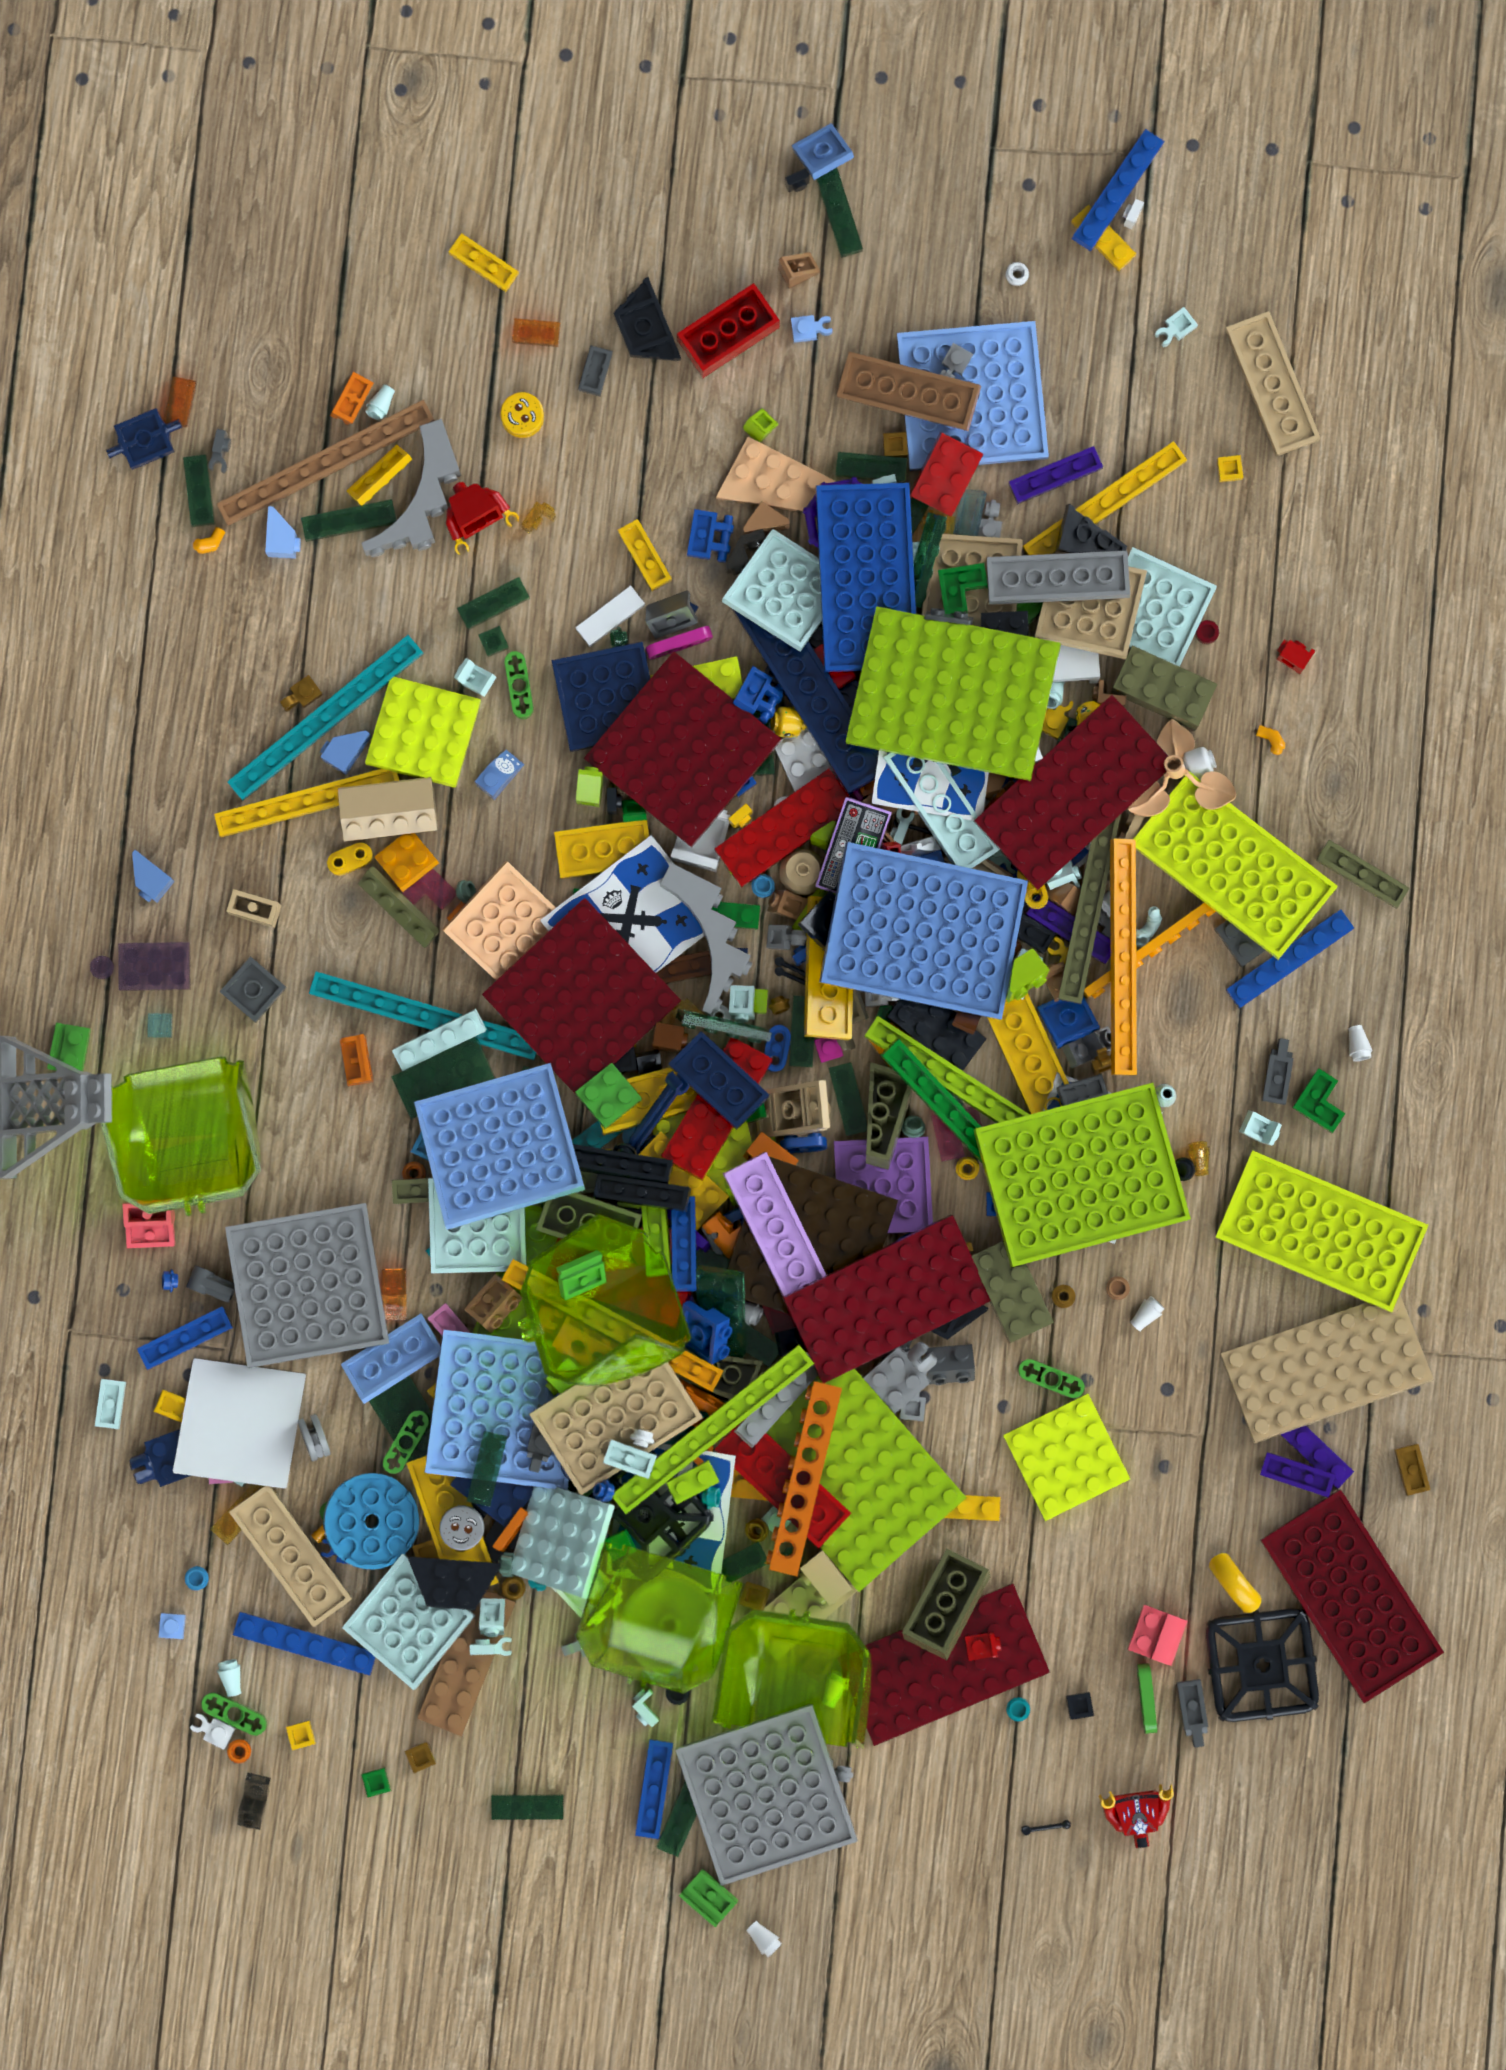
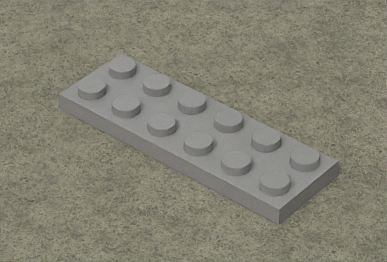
M1127 551L987 557L986 560L989 605L1130 598Z

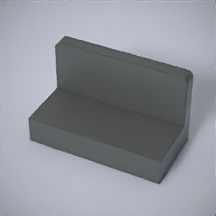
M688 590L646 606L645 622L655 639L698 623V618L690 605V593Z

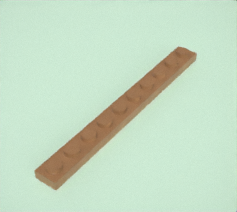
M423 399L217 503V506L226 524L229 526L420 430L421 425L435 420Z

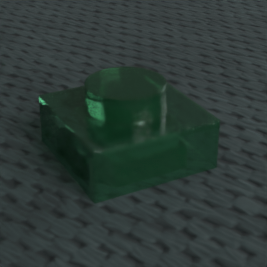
M500 626L478 634L487 657L509 649Z

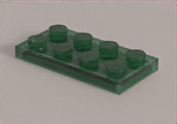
M477 1036L391 1076L410 1119L418 1117L414 1104L416 1101L496 1079Z
M699 1265L696 1268L697 1305L706 1311L714 1308L730 1318L729 1326L732 1328V1333L727 1340V1346L730 1348L728 1356L743 1358L746 1354L744 1272Z
M409 1375L369 1401L393 1441L412 1412L423 1411L428 1415L429 1426L408 1462L427 1456L432 1410ZM423 1416L413 1417L414 1426L412 1429L407 1426L405 1431L412 1432L418 1437L419 1432H415L419 1425L424 1426ZM404 1435L400 1438L399 1444L403 1449H409L413 1445V1439L409 1435ZM401 1452L403 1457L406 1458L407 1453Z

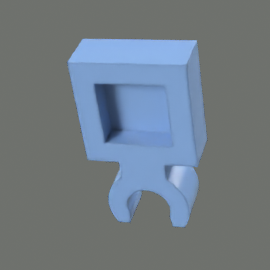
M814 315L791 318L794 343L817 340L816 333L824 336L831 335L832 329H824L822 326L824 323L831 322V318L824 316L819 321L814 320Z

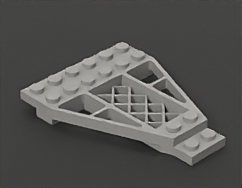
M0 1036V1179L2 1180L17 1178L19 1172L78 1131L89 1129L97 1123L112 1122L111 1074H91L86 1071H80L17 1040L16 1037ZM16 1048L24 1051V1073L22 1076L17 1077ZM35 1057L56 1067V1072L36 1074ZM53 1087L55 1091L51 1096L49 1091ZM37 1089V1090L39 1091V1093H38V1095L35 1097L33 1093H34L35 1090ZM20 1091L23 1092L21 1098L18 1097ZM61 1098L63 1102L59 1107L57 1102ZM45 1100L47 1104H46V1106L43 1108V1107L41 1106V1104H42L43 1101ZM28 1101H29L30 1104H31V1106H30V1108L27 1110V1108H26L25 1106L27 1105V1103H28ZM53 1111L55 1115L51 1120L49 1115ZM36 1112H37V1114L39 1115V1117H38V1119L35 1121V1119H34L33 1117L35 1116V1114H36ZM20 1114L23 1116L21 1122L18 1120ZM57 1132L56 1136L36 1149L37 1134ZM24 1135V1158L17 1162V1136Z

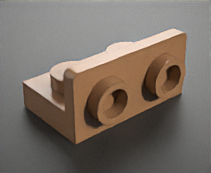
M495 1274L464 1310L488 1332L492 1333L502 1325L503 1320L509 1313L517 1308L522 1297Z

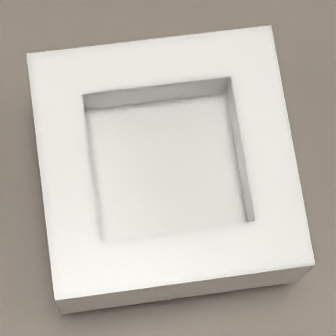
M1135 199L1133 205L1128 204L1123 214V217L1126 218L1125 227L1133 228L1142 211L1144 202Z

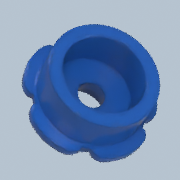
M170 1269V1271H163L162 1290L172 1292L173 1288L178 1287V1274H174L173 1269Z
M606 1479L601 1483H596L593 1489L595 1499L601 1502H609L614 1495V1485Z

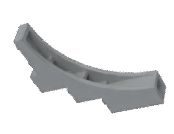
M442 419L420 426L424 443V466L416 495L406 511L392 526L379 535L362 542L366 556H380L385 553L384 550L390 548L397 550L405 547L407 542H411L413 550L418 549L419 551L426 550L432 546V543H435L427 516L437 517L445 513L444 510H447L448 506L440 483L449 484L455 482L457 477L461 476Z
M671 863L660 883V887L675 895L689 908L699 922L706 937L711 956V982L702 1013L710 1016L712 1012H718L723 1002L719 998L723 990L728 992L733 982L730 976L733 975L740 979L742 974L747 975L752 966V962L749 961L751 955L726 943L727 940L733 941L738 929L734 928L735 921L712 910L713 907L718 908L723 898V895L720 894L722 888Z

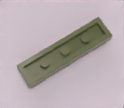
M1331 840L1327 841L1316 859L1317 862L1396 909L1409 890V887Z
M374 866L367 870L358 885L424 948L429 946L440 930Z

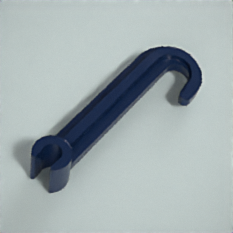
M671 1071L666 1076L665 1082L667 1086L631 1135L628 1144L636 1149L637 1155L656 1137V1135H652L643 1144L676 1096L684 1094L689 1089L690 1084L679 1072L675 1075Z

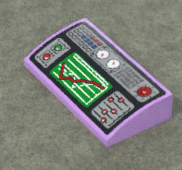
M846 797L815 887L836 894L846 842L880 849L892 812Z

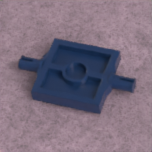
M155 408L114 425L118 436V445L106 449L109 458H112L122 453L127 458L130 468L134 470L172 454L175 450L170 440V433L182 428L181 422L177 419L165 424L158 409Z

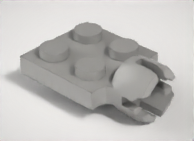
M918 1342L908 1351H904L900 1346L897 1347L863 1377L894 1413L899 1411L931 1382L926 1374L936 1365L937 1357L931 1351L926 1357L921 1358L929 1348L923 1342Z

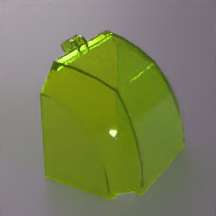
M220 1056L127 1074L123 1077L124 1082L112 1087V1122L101 1123L119 1196L148 1214L184 1208L186 1216H192L191 1206L197 1205L201 1214L206 1213L205 1203L242 1197L260 1173L259 1137L244 1061L238 1060L236 1063L227 1062L226 1057Z
M597 1214L531 1260L520 1291L528 1318L519 1319L518 1325L520 1329L528 1330L522 1333L523 1341L528 1343L535 1341L545 1375L568 1384L580 1386L605 1385L646 1373L684 1353V1346L692 1337L665 1255L661 1251L657 1253L646 1240L648 1235L644 1230ZM595 1250L600 1251L603 1255L601 1259L604 1263L607 1282L565 1301L560 1295L559 1274L556 1268Z
M604 1542L575 1636L591 1667L628 1677L626 1682L628 1684H631L635 1679L640 1681V1687L645 1688L646 1683L682 1694L713 1678L728 1636L743 1583L735 1581L734 1584L725 1581L726 1576L720 1573L623 1545L622 1550L611 1548V1543Z
M753 1609L725 1632L712 1723L722 1728L731 1729V1724L744 1726L813 1704L826 1744L847 1747L849 1742L856 1746L855 1748L864 1749L871 1686L870 1652L849 1623L810 1618L811 1612L805 1611L803 1616H796L795 1609H790L789 1614Z

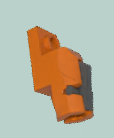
M718 1211L702 1224V1231L717 1255L724 1254L730 1259L741 1223L733 1228L734 1224Z

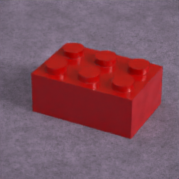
M940 432L910 490V496L952 517L983 453Z

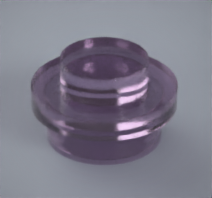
M98 956L92 960L90 971L98 979H107L114 971V964L108 957Z

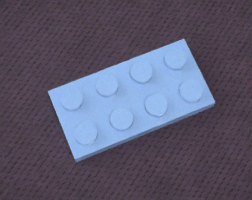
M422 1314L417 1315L389 1333L390 1344L367 1347L341 1364L364 1404L440 1356L441 1345Z

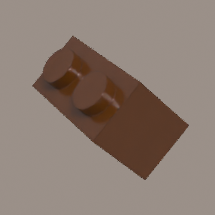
M656 1022L652 1044L653 1050L658 1049L659 1051L679 1054L688 1044L689 1035L685 1033V1027Z

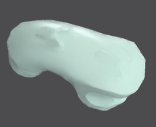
M1156 906L1148 909L1146 924L1140 930L1136 929V946L1138 947L1146 945L1161 924L1162 916Z

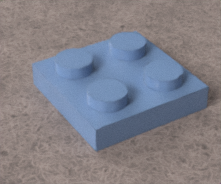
M832 123L792 145L794 153L814 180L854 158L852 150Z

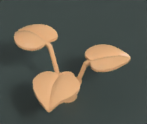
M1170 719L1161 730L1157 739V744L1168 755L1164 762L1166 773L1164 774L1163 785L1160 787V784L1156 781L1128 807V810L1135 815L1145 817L1160 814L1167 808L1170 802L1169 795L1163 791L1167 787L1169 778L1179 779L1183 775L1187 776L1194 785L1198 786L1195 791V798L1198 804L1205 809L1214 810L1235 800L1236 791L1231 781L1221 773L1214 771L1206 772L1203 774L1200 783L1185 769L1182 760L1184 753L1195 748V740L1186 728L1174 719Z

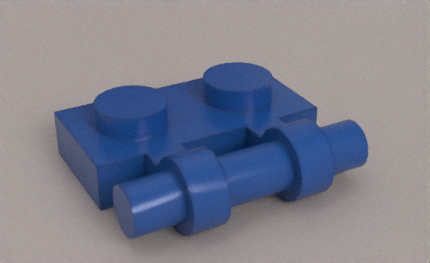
M694 509L687 556L710 560L711 551L718 552L717 561L726 562L727 554H730L731 549L729 545L730 535L734 531V525H732L733 516L724 515L723 523L716 522V512ZM715 531L721 532L720 543L713 542Z
M752 666L732 704L752 715L757 709L761 714L759 721L766 724L773 717L776 705L781 702L783 690L779 684L775 688L769 685L773 678ZM764 695L768 697V702L762 700Z

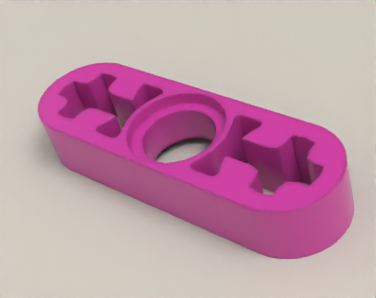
M704 626L648 645L646 651L649 659H656L672 654L673 651L678 652L713 639L710 626Z

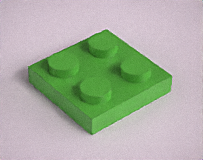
M613 1063L609 1064L575 1092L577 1097L604 1129H607L642 1101L640 1095Z

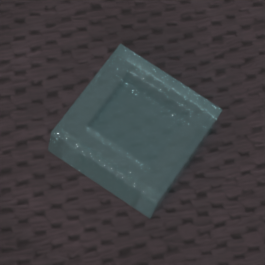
M148 1013V1037L172 1038L173 1014Z

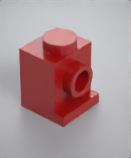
M1284 639L1277 649L1280 653L1277 660L1298 674H1301L1315 653V650L1311 649L1308 652L1305 650L1306 646L1301 642Z

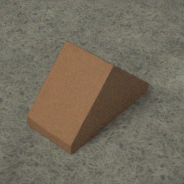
M810 252L784 256L778 259V269L789 289L821 272Z
M761 501L743 527V535L748 537L770 533L772 529L775 531L790 529L788 518Z
M1046 883L1048 900L1075 917L1080 890L1071 883H1066L1050 890Z

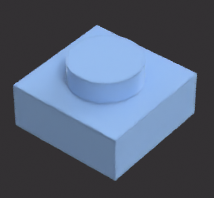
M161 1613L159 1637L184 1639L186 1615Z

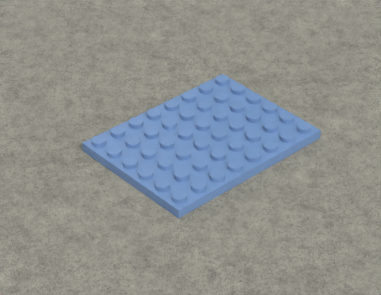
M846 842L819 982L1002 1020L1028 881Z

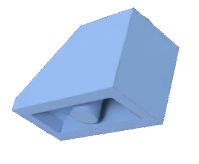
M268 506L265 553L268 557L296 559V552H300L301 538H297L295 530L274 507Z

